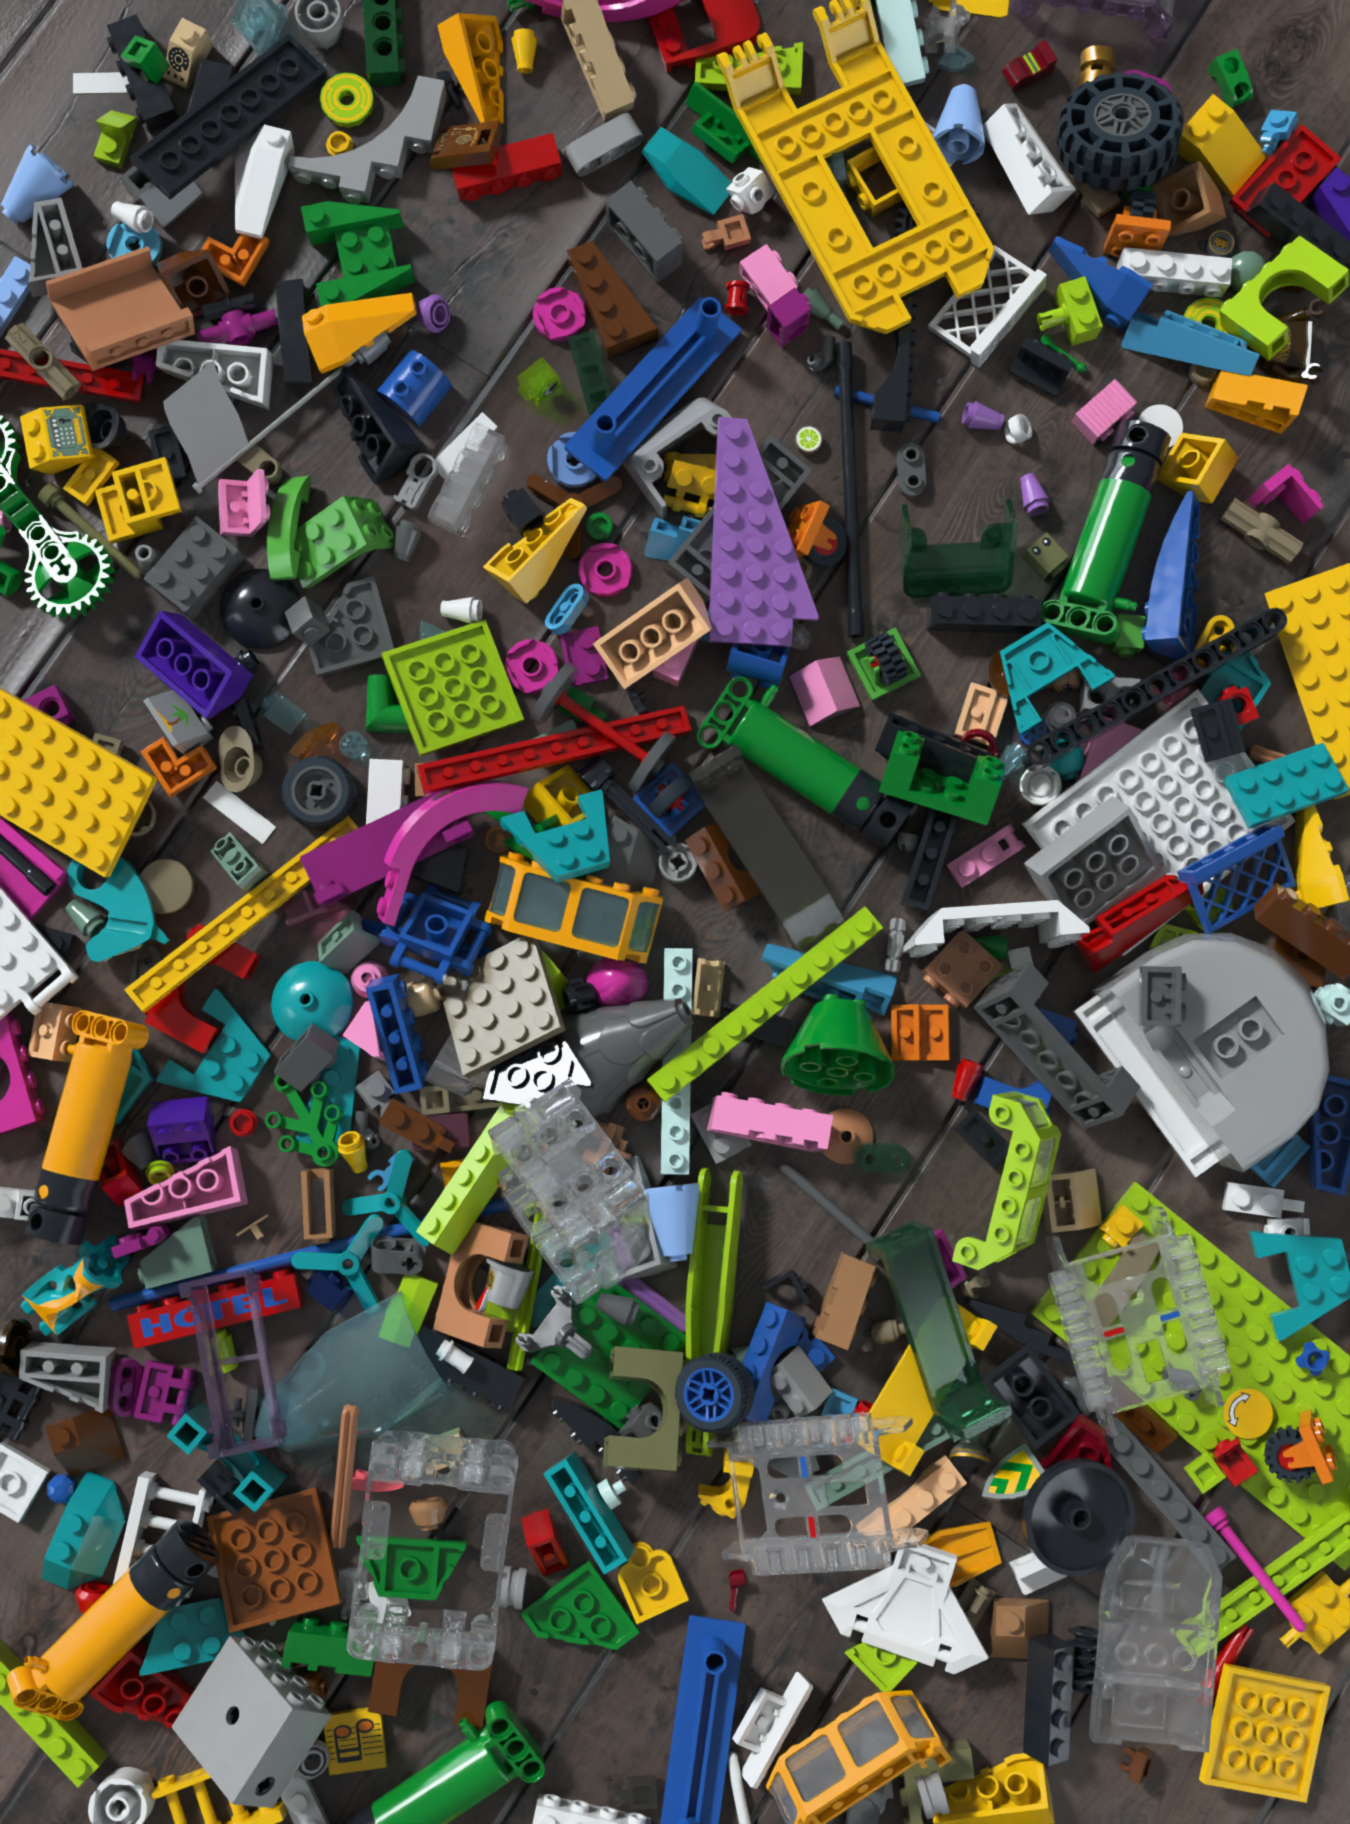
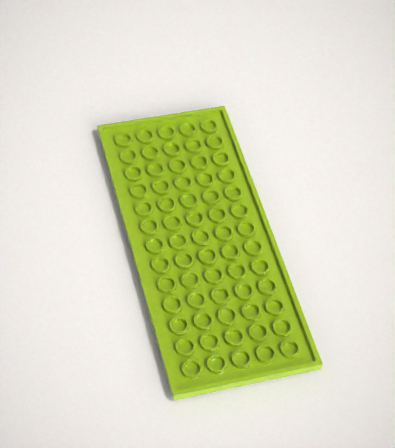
M1133 1182L1102 1221V1224L1123 1204L1144 1223L1140 1231L1160 1244L1161 1247L1134 1294L1104 1331L1123 1327L1124 1333L1105 1337L1103 1332L1096 1339L1073 1322L1087 1300L1093 1298L1123 1254L1121 1253L1122 1249L1117 1247L1114 1250L1102 1239L1104 1234L1099 1230V1227L1030 1313L1110 1378L1114 1374L1178 1431L1179 1436L1201 1454L1207 1452L1213 1459V1453L1216 1451L1215 1446L1227 1438L1230 1441L1238 1438L1241 1442V1447L1258 1469V1474L1240 1486L1302 1537L1307 1538L1350 1507V1355L1310 1323L1282 1341L1275 1339L1269 1314L1291 1309V1307L1137 1182ZM1175 1311L1180 1312L1179 1317L1166 1321H1161L1160 1319L1161 1315ZM1306 1342H1313L1318 1349L1326 1350L1330 1354V1359L1319 1376L1311 1375L1310 1370L1305 1367L1300 1368L1296 1364V1357L1302 1354L1304 1350L1303 1345ZM1312 1356V1357L1310 1358V1360H1311V1361H1314V1360H1315V1357ZM1163 1366L1189 1370L1200 1386L1199 1398L1194 1401L1187 1400L1176 1382L1162 1380ZM1249 1388L1257 1390L1264 1394L1271 1403L1273 1409L1271 1426L1266 1433L1258 1438H1240L1234 1435L1225 1424L1223 1416L1224 1405L1230 1395L1240 1389ZM1312 1410L1315 1418L1320 1417L1326 1434H1323L1326 1445H1332L1337 1456V1461L1335 1462L1337 1470L1334 1471V1481L1323 1485L1317 1471L1314 1474L1311 1473V1478L1308 1480L1303 1478L1301 1483H1297L1296 1480L1286 1483V1479L1283 1477L1281 1480L1277 1479V1474L1275 1472L1272 1474L1269 1471V1465L1265 1463V1445L1272 1432L1276 1433L1279 1427L1286 1429L1287 1425H1292V1429L1297 1430L1300 1413ZM1350 1549L1333 1560L1344 1571L1350 1565Z

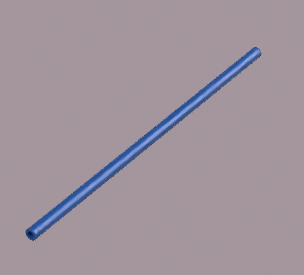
M546 1185L489 1200L479 1217L550 1199L548 1187ZM425 1217L418 1218L421 1223L425 1219ZM402 1223L383 1227L376 1238L380 1236L401 1238L411 1234ZM356 1235L112 1297L109 1299L110 1308L114 1312L292 1266V1256L297 1252L342 1253L347 1250Z

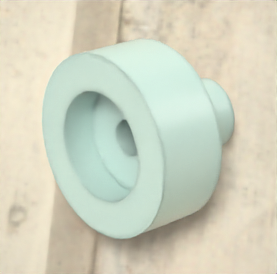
M606 1478L597 1484L600 1494L611 1510L622 1503L619 1494L627 1490L622 1480L612 1485Z

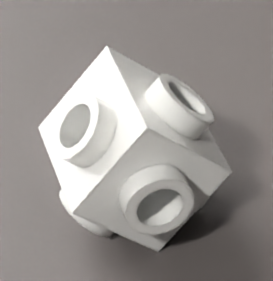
M750 167L736 175L733 183L726 188L731 196L730 202L732 206L739 212L743 211L749 214L759 212L764 207L765 202L775 194L764 172Z

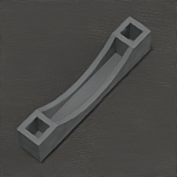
M1113 1417L1102 1427L1106 1431L1111 1457L1156 1506L1202 1564L1211 1573L1216 1575L1236 1555L1119 1419Z

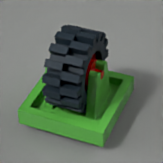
M896 627L883 632L846 653L871 702L921 676Z

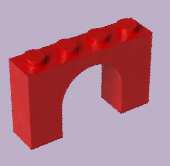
M198 923L196 927H192L186 936V941L203 929L205 925ZM234 942L206 965H218L245 980H250L263 956ZM186 980L145 1012L147 1017L144 1022L193 1049L207 1054L223 1029L198 1017L189 1009L184 996Z

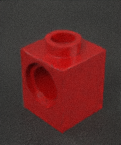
M1237 685L1222 690V696L1215 700L1217 702L1231 698V700L1240 702L1241 712H1235L1239 726L1259 718L1248 687L1238 689Z

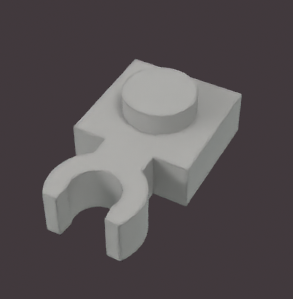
M379 1070L355 1087V1090L370 1110L376 1106L379 1107L380 1117H382L391 1101L389 1097L395 1093Z

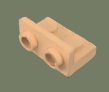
M46 1002L41 1007L42 1010L35 1015L27 1056L71 1062L73 1055L68 1053L66 1048L70 1044H76L77 1034L72 1030V1020L75 1014L82 1009L80 1007Z

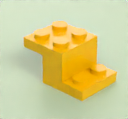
M165 457L114 471L112 475L115 484L95 490L108 540L111 544L164 529L162 517L182 512L169 463Z

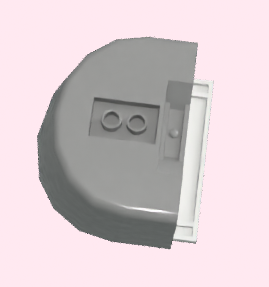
M1232 933L1182 934L1140 954L1091 989L1089 992L1094 997L1073 1011L1114 1068L1123 1066L1140 1085L1135 1094L1136 1099L1193 1177L1199 1176L1214 1164L1245 1172L1293 1138L1319 1108L1330 1071L1325 1017L1307 980L1269 946ZM1140 966L1182 967V973L1186 974L1187 983L1186 990L1182 991L1181 1003L1186 1005L1185 1021H1181V1027L1139 1026Z

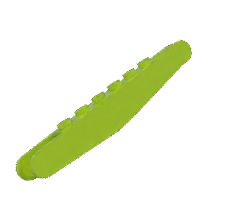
M704 1167L699 1172L698 1183L700 1189L686 1294L687 1363L708 1353L719 1352L727 1354L734 1307L743 1189V1174L741 1171L735 1170L731 1176L728 1206L709 1205L711 1173L709 1168ZM708 1211L728 1213L727 1225L707 1224ZM687 1422V1454L710 1457L714 1450L716 1433L703 1432Z

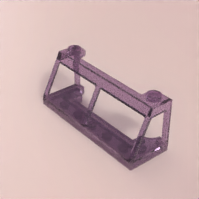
M254 1268L178 1284L181 1298L188 1297V1300L191 1302V1305L187 1306V1311H192L209 1406L212 1426L208 1428L209 1434L214 1433L213 1443L206 1445L209 1460L279 1446L285 1442L284 1437L287 1436V1426L285 1420L281 1419L258 1293V1291H261L259 1274H255ZM245 1277L258 1352L221 1359L207 1284ZM258 1359L273 1436L236 1442L234 1440L222 1365Z

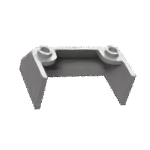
M707 398L694 399L660 422L623 463L628 473L662 520L667 518V504L652 484L663 474L664 464L661 457L704 428L709 434L717 436L718 418H732L725 409Z

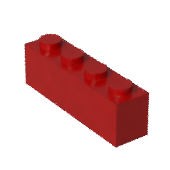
M553 133L499 146L494 161L491 164L451 168L460 201H474L483 195L491 193L497 195L510 188H525L534 182L542 180L552 181L558 176L563 175L561 160Z

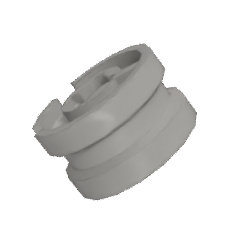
M677 843L676 848L671 845L666 846L669 855H660L659 869L662 876L667 881L673 883H684L690 880L697 869V862L688 845ZM676 858L683 861V865L679 869H676L673 865V861Z
M505 1565L500 1589L499 1608L514 1606V1609L522 1610L527 1568L520 1567L519 1570H514L512 1566Z
M931 1771L930 1775L926 1777L922 1774L915 1776L926 1818H934L935 1814L939 1812L942 1815L950 1813L938 1771Z

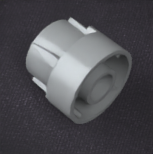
M338 0L297 1L295 17L302 34L317 47L328 50L327 48L335 45L341 37V29H344V19Z

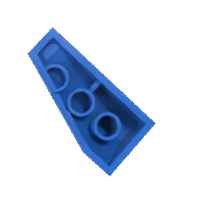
M1056 236L1050 247L1049 253L1071 280L1086 277L1098 314L1105 320L1106 324L1114 329L1118 328L1124 331L1153 284L1125 266L1116 269L1108 265V259L1105 257L1092 258L1088 256V252L1084 248Z

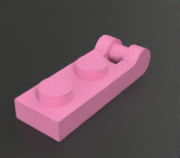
M1011 824L946 865V868L960 889L1026 847L1023 841H1019L1013 833L1015 829ZM1003 838L1009 845V848L1005 851L998 844Z

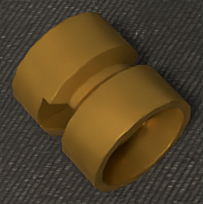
M1096 45L1085 48L1081 52L1079 87L1088 80H1094L1097 76L1103 74L1106 76L1113 75L1116 57L1114 49L1104 45Z

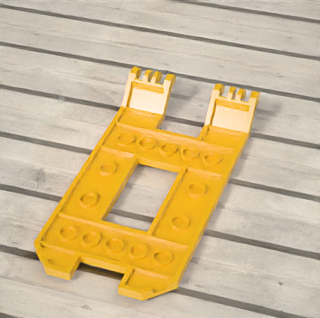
M832 0L829 2V9L836 21L830 23L822 6L813 9V16L820 29L828 64L841 86L840 89L797 109L784 86L775 49L766 32L757 36V43L764 53L763 56L757 57L752 42L748 40L743 43V49L747 57L740 45L733 47V55L738 61L739 67L733 69L729 56L725 52L716 55V60L723 72L734 112L849 323L888 334L911 321V316L901 297L945 276L957 299L980 289L985 280L994 246L879 40L870 0H855L860 8L855 12L850 0H839V3L837 0ZM867 138L873 144L917 224V227L874 248L825 161V158Z

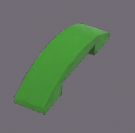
M310 476L286 478L275 496L267 534L268 567L270 578L273 581L297 578L300 553L294 549L300 506L303 503H308L312 480Z

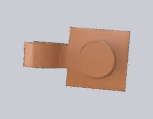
M743 214L717 221L718 229L703 232V239H701L704 251L711 250L723 243L724 249L728 250L751 242V236Z

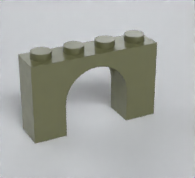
M618 1346L611 1349L609 1379L637 1381L652 1387L661 1399L663 1417L658 1429L648 1437L636 1438L612 1435L605 1437L602 1468L673 1473L677 1471V1466L680 1467L682 1450L678 1448V1437H682L684 1422L683 1419H680V1409H678L676 1404L675 1387L681 1370L687 1365V1361L683 1360V1352Z
M967 1739L943 1742L952 1760L941 1768L934 1758H930L925 1762L927 1764L926 1768L922 1769L919 1763L898 1776L903 1777L904 1788H899L901 1807L907 1808L908 1816L903 1818V1824H927L921 1817L922 1801L915 1776L922 1774L926 1777L930 1775L931 1771L937 1770L942 1783L975 1778L971 1747Z

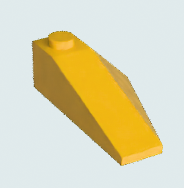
M1024 1753L1013 1754L1005 1758V1762L990 1769L986 1767L980 1770V1774L976 1775L973 1779L959 1780L944 1787L950 1813L944 1815L941 1812L936 1813L933 1823L1055 1824L1045 1764Z

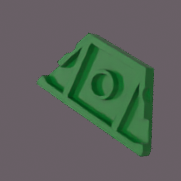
M358 1534L356 1537L357 1544L360 1545L365 1557L368 1572L373 1577V1584L378 1597L436 1600L467 1547V1541L370 1534Z

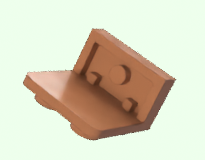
M960 931L932 962L928 963L921 970V973L925 975L923 978L925 983L935 990L938 987L946 994L943 998L955 1009L958 1006L963 1009L995 977L1002 966L967 932Z

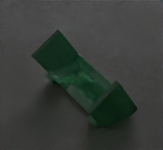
M1011 499L1005 500L1003 523L987 525L981 532L980 542L927 545L925 532L920 528L911 527L907 504L901 505L899 546L904 593L912 598L935 596L939 592L951 593V596H962L966 593H976L978 595L999 594L1008 590L1012 584L1018 521Z

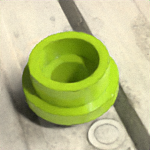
M163 1160L153 1161L146 1167V1177L153 1185L160 1184L171 1178L175 1172L174 1166Z

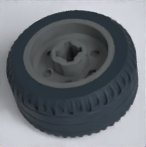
M310 756L295 763L286 773L281 788L282 801L289 815L301 825L314 830H328L352 814L357 801V786L351 773L340 762L326 756ZM319 789L322 790L321 793L323 794L320 797L317 796L318 793L316 792Z

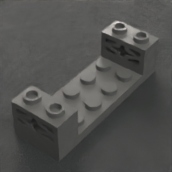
M769 435L758 450L781 510L811 473L812 469ZM714 505L662 569L677 583L688 577L703 599L704 604L710 599Z
M1031 962L994 979L976 1003L974 1009L1078 1125L1085 1130L1121 1117L1140 1088V1085L1123 1066L1097 1075L1046 1019L1042 1012L1038 1010L1034 1004L1048 985V982Z

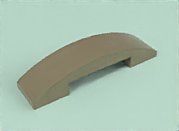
M487 1080L427 1086L419 1089L421 1112L424 1115L500 1107L501 1104L487 1102L483 1099Z
M1140 1230L1127 1243L1128 1248L1126 1250L1122 1249L1121 1253L1123 1254L1093 1298L1087 1300L1073 1321L1096 1339L1103 1334L1127 1304L1159 1252L1161 1245Z

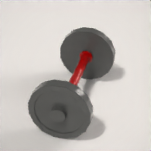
M570 662L566 663L543 688L541 696L531 712L530 719L540 726L551 716L559 704L641 761L640 766L628 784V788L638 794L653 774L657 776L665 765L664 758L673 746L676 736L666 731L652 749L646 752L566 696L579 672V668Z

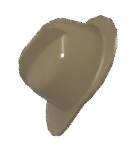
M231 726L225 729L221 734L218 745L221 781L230 792H240L247 786H255L262 774L263 763L260 756L254 752L251 737L245 729L240 726Z

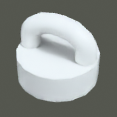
M1017 414L1007 421L1004 428L1005 438L1013 445L1031 438L1032 427L1025 415Z

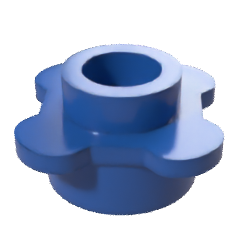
M1306 1342L1303 1345L1304 1350L1302 1354L1296 1357V1364L1300 1368L1305 1367L1310 1370L1311 1375L1319 1376L1326 1367L1330 1354L1326 1350L1318 1349L1315 1343ZM1312 1356L1315 1357V1360H1314V1361H1311V1360H1310V1358H1311Z

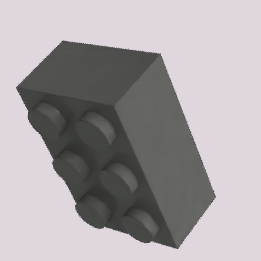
M629 181L605 200L607 225L658 284L682 265L683 238L675 227L670 228L665 222L666 218L663 212L658 207L654 208L648 202L649 198L646 192L640 186L637 188L632 181Z
M196 516L144 577V580L189 618L194 620L246 558L235 546Z

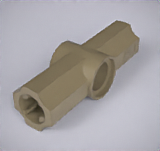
M24 323L14 325L8 330V334L5 337L7 342L64 401L72 398L78 392L81 383ZM41 358H49L46 365L37 366Z
M1236 498L1231 502L1220 519L1242 533L1248 544L1257 549H1266L1287 564L1292 562L1304 544L1281 529L1279 522L1274 517L1266 513H1257Z

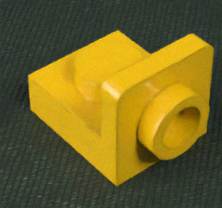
M1121 1204L1099 1227V1230L1104 1234L1102 1239L1115 1250L1118 1247L1126 1250L1128 1248L1127 1243L1142 1228L1144 1223L1125 1205Z

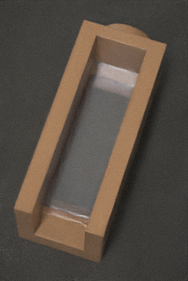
M334 1167L305 1169L301 1171L304 1240L312 1239V1244L329 1243V1238L337 1235Z

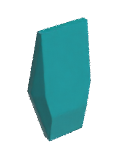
M660 127L644 147L643 155L669 192L714 216L728 198L729 193L726 188L732 182L701 150Z

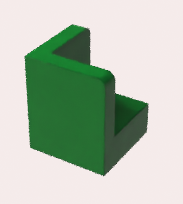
M136 35L121 55L126 64L141 69L151 84L157 85L170 66L155 42Z

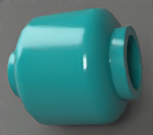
M1063 739L1055 741L1058 747L1066 748V743ZM1082 747L1049 765L1058 772L1062 780L1078 777V771L1083 769L1085 759Z

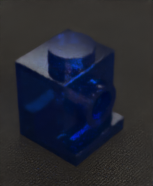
M315 1270L307 1280L310 1285L306 1291L331 1312L336 1310L353 1290L350 1284L343 1286V1279L333 1271L328 1273L326 1270Z

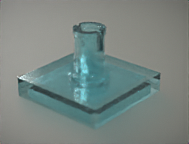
M238 0L231 22L260 56L277 43L283 24L287 21L288 11L283 4L276 5L272 0Z

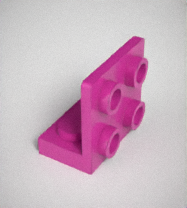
M1290 464L1267 480L1248 499V502L1255 508L1261 502L1266 506L1279 496L1301 524L1307 522L1324 507L1319 494L1306 485L1302 474L1297 469L1292 468Z

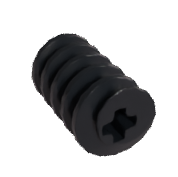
M1088 1626L1070 1627L1067 1631L1075 1636V1639H1066L1067 1642L1074 1644L1072 1689L1082 1693H1094L1095 1688L1091 1684L1096 1683L1097 1676L1093 1672L1099 1670V1664L1096 1660L1101 1658V1653L1097 1649L1103 1647V1641L1098 1637L1104 1636L1105 1633Z

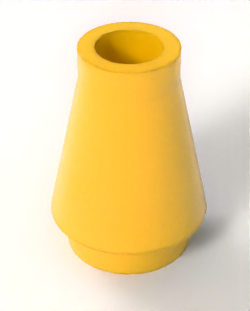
M517 29L511 38L517 71L519 73L533 72L538 39L535 37V32L531 29Z
M356 1131L342 1134L338 1139V1151L354 1173L364 1172L368 1168L363 1136L359 1135Z

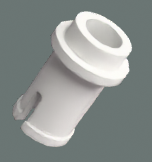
M445 1339L437 1350L436 1355L440 1357V1361L445 1360L464 1374L474 1358L454 1346V1341L451 1340L449 1342Z

